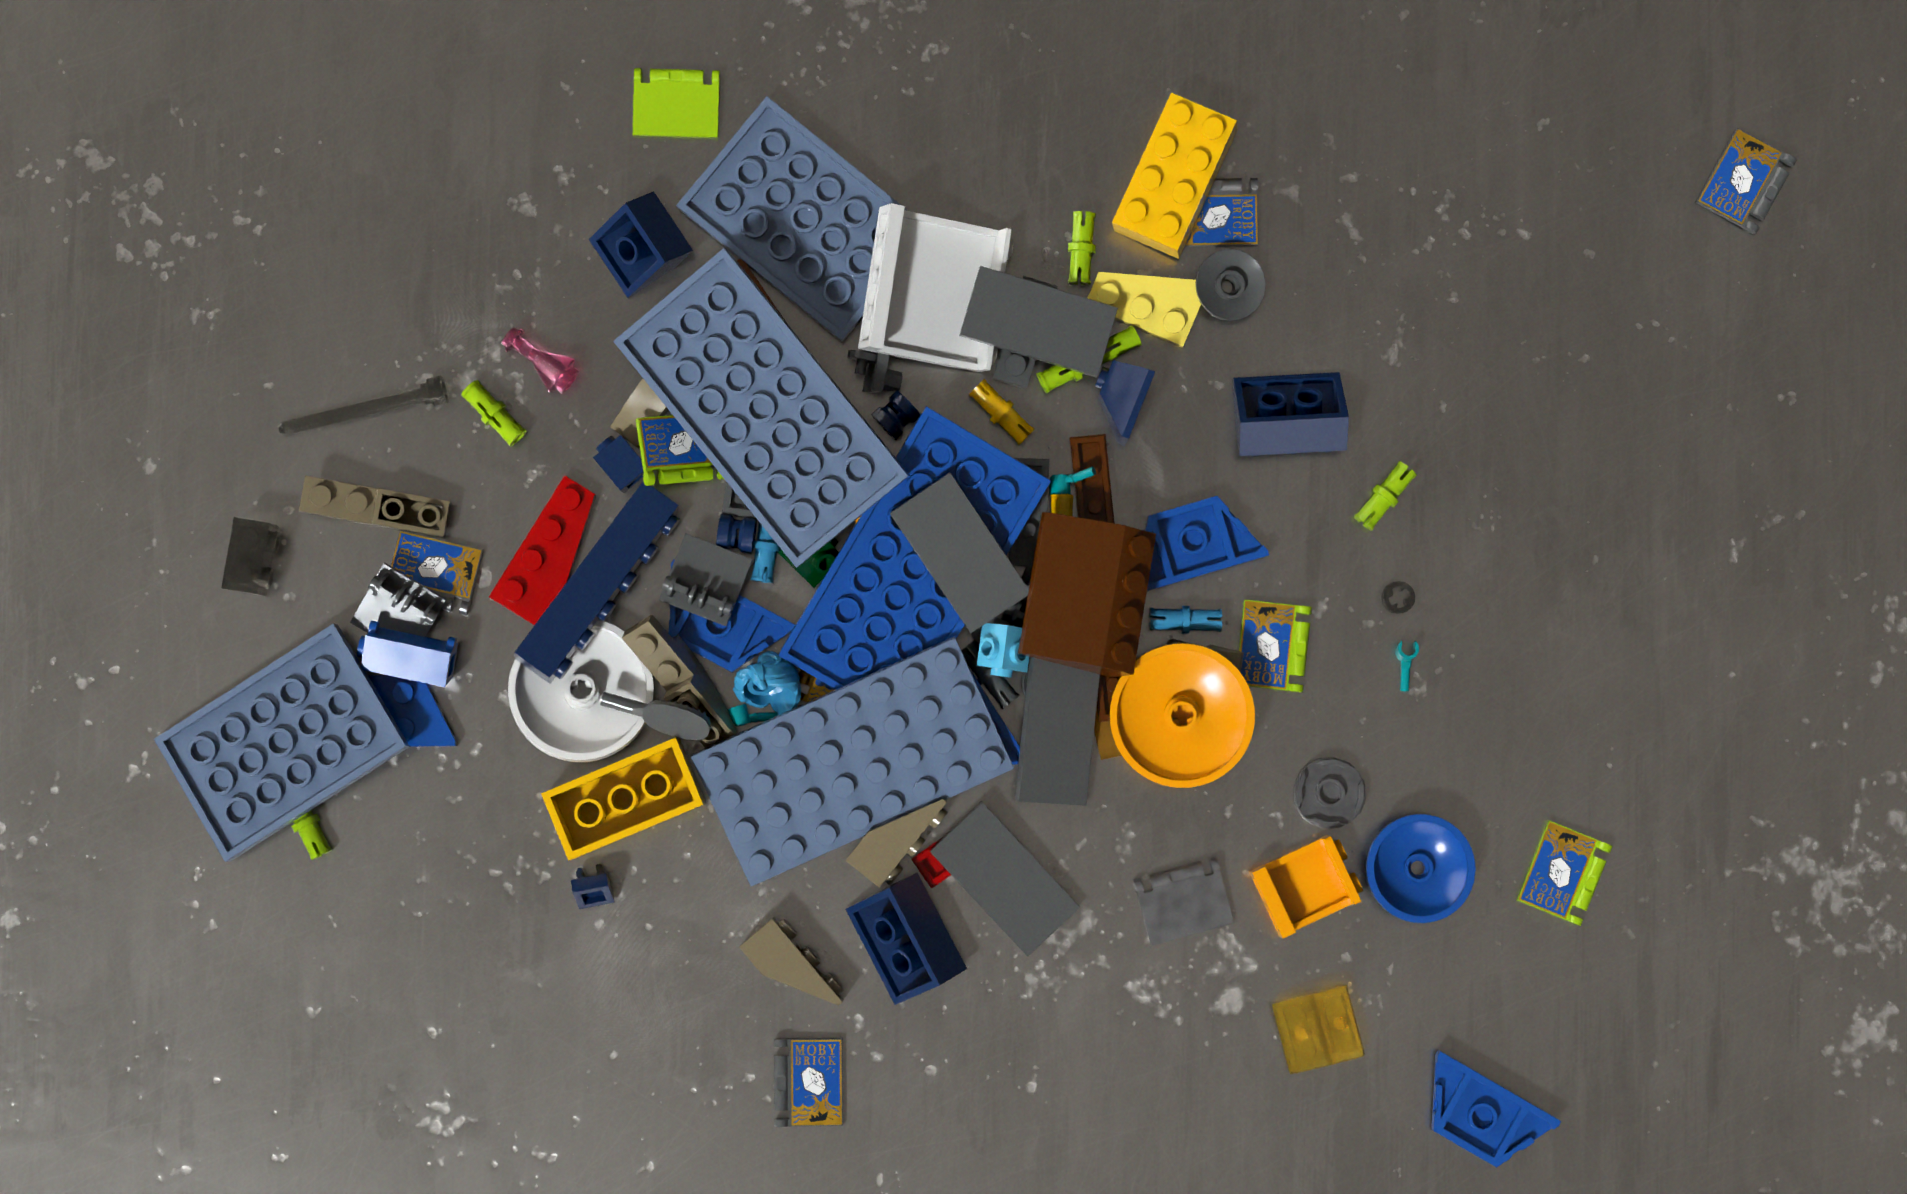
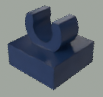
M601 864L596 865V875L585 877L583 869L578 868L576 871L577 879L571 880L572 893L579 909L615 903L613 888Z

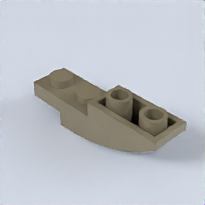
M305 475L299 511L351 522L443 537L450 501Z
M653 615L648 616L624 632L622 636L624 642L667 691L663 698L665 701H677L678 704L683 703L685 706L688 704L690 708L700 709L701 713L705 712L706 716L710 717V732L706 738L699 740L704 748L736 735L737 731L717 689L679 634L672 638Z

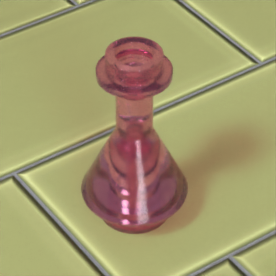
M515 327L510 329L501 342L506 347L505 352L509 353L514 349L532 362L548 393H553L557 390L564 394L579 374V371L574 368L575 359L542 352L522 338L524 329L518 330Z

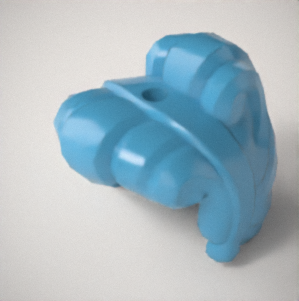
M773 651L764 652L758 657V663L748 665L747 668H743L736 673L733 691L740 702H745L757 708H764L771 704L772 709L778 715L798 706L801 698L800 676L795 666L779 657L778 653Z

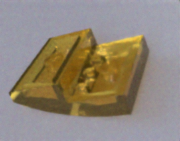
M1347 985L1315 991L1309 995L1281 1000L1272 1004L1290 1074L1341 1063L1365 1055Z

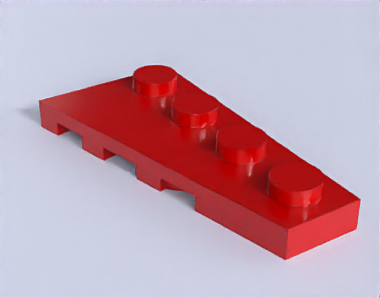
M564 475L489 595V598L535 625L569 579L596 494Z

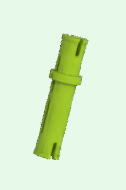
M1132 325L1109 337L1106 349L1114 344H1119V346L1104 354L1101 365L1142 345ZM1056 365L1036 373L1040 385L1046 394L1073 379L1076 382L1083 379V374L1071 370L1063 375H1059V372L1066 368Z

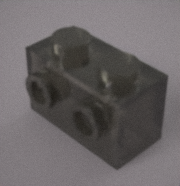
M237 517L233 518L222 589L266 596L267 589L271 588L274 578V569L271 568L273 554L277 553L280 544V533L278 532L277 525Z

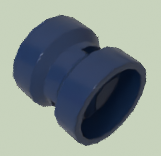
M898 390L889 397V403L885 407H878L871 414L876 422L894 440H897L903 434V428L908 423H914L921 415L912 403Z
M721 514L716 545L727 550L738 548L741 553L752 554L757 519L746 517L743 520H737L732 515Z

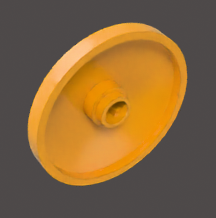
M1194 643L1165 644L1139 656L1136 659L1134 675L1120 677L1110 705L1112 735L1119 752L1126 762L1143 777L1155 783L1176 788L1201 786L1222 777L1230 771L1246 752L1255 724L1253 697L1248 683L1240 670L1221 653Z

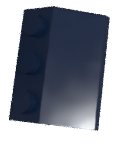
M1340 372L1233 378L1235 431L1239 456L1347 450L1349 414Z
M918 873L910 875L845 909L894 1005L938 987L967 969Z

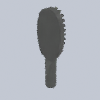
M604 692L601 698V706L640 716L648 726L673 737L686 740H702L710 732V717L706 716L705 712L701 713L700 709L690 708L688 704L685 706L683 703L678 704L677 701L671 702V700L665 701V699L662 701L656 699L646 704L608 692Z

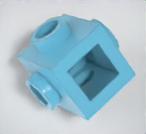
M984 624L981 630L977 666L991 668L990 675L1012 678L1013 671L1027 673L1029 656L1018 654L1022 628L1001 624Z

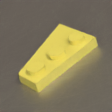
M1098 272L1088 295V299L1117 307L1115 320L1129 326L1132 325L1136 329L1181 348L1184 346L1201 306L1196 293V280Z

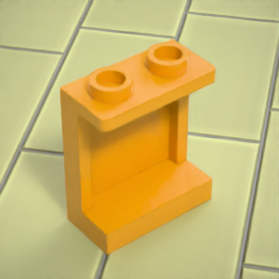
M1323 836L1249 871L1279 937L1284 939L1308 924L1349 905H1356L1361 902L1358 894L1363 892L1362 886L1354 872L1348 874L1343 863L1348 857L1339 839L1333 841L1331 836Z

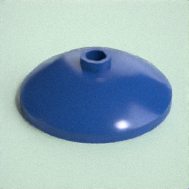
M1413 814L1392 821L1375 837L1367 855L1366 876L1373 896L1387 912L1408 922L1430 923L1448 917L1466 901L1475 880V859L1468 840L1453 824L1432 815ZM1415 861H1420L1423 865V870L1420 874H1414L1411 871V865Z

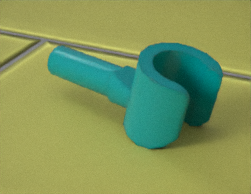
M1090 467L1076 473L1052 475L1049 484L1050 495H1071L1070 483H1077L1080 480L1096 475V469Z
M1400 641L1395 649V655L1401 661L1400 691H1409L1412 660L1419 653V645L1416 641L1412 645V655H1405L1402 652V641Z
M746 704L728 709L734 726L767 721L778 716L776 712L749 714Z

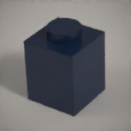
M622 435L616 439L610 436L597 446L596 450L599 453L593 457L594 460L621 492L626 493L643 478L642 459Z

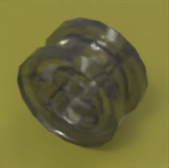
M1392 582L1382 591V605L1390 613L1400 614L1407 612L1415 603V592L1406 582ZM1397 587L1399 588L1398 592L1404 590L1407 594V598L1403 600L1404 606L1402 608H1397V603L1392 605L1389 601V597L1393 596V588Z

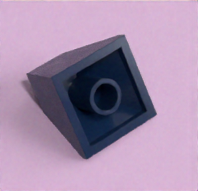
M1113 360L1110 368L1102 367L1095 386L1101 388L1098 399L1117 443L1125 446L1155 371Z

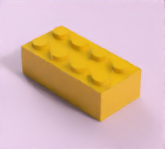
M1171 93L1112 221L1114 232L1179 259L1238 131L1237 120Z
M677 737L541 793L568 861L706 804L680 738Z

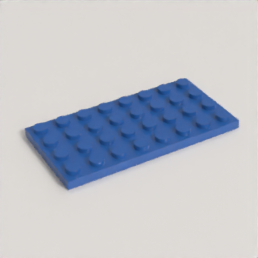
M926 406L896 455L897 460L910 476L859 517L778 653V656L832 688L838 689L955 636L957 639L965 624L889 512L950 472L1005 555H1007L1051 480Z

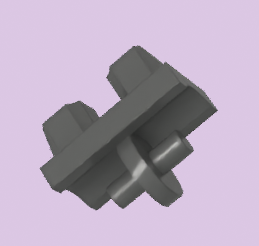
M861 349L859 351L848 350L847 358L857 361L855 374L865 375L863 392L880 393L883 391L900 390L903 377L902 372L887 369L889 356L891 355Z

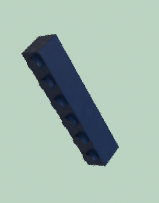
M643 481L515 650V659L550 684L555 677L561 680L573 664V661L569 658L577 648L584 650L595 633L591 629L598 619L604 622L614 610L616 604L613 602V599L621 590L626 593L633 585L638 576L634 571L640 563L643 562L647 565L659 548L655 543L663 533L669 536L680 520L676 516L679 505L653 486H646Z

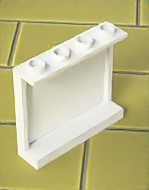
M892 203L879 207L858 349L973 372L991 370V366L997 358V347L961 337L959 334L979 267L983 266L1005 273L1007 260L1010 259L1013 252V240L1010 239L1012 229L995 230L904 210L905 206Z

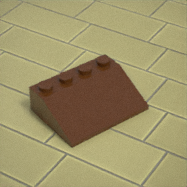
M1042 512L1018 654L1108 677L1134 675L1156 534L1121 524Z

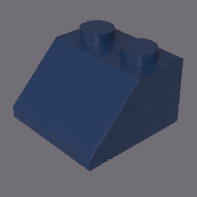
M654 191L626 202L589 238V241L627 298L635 295L674 269L693 251Z

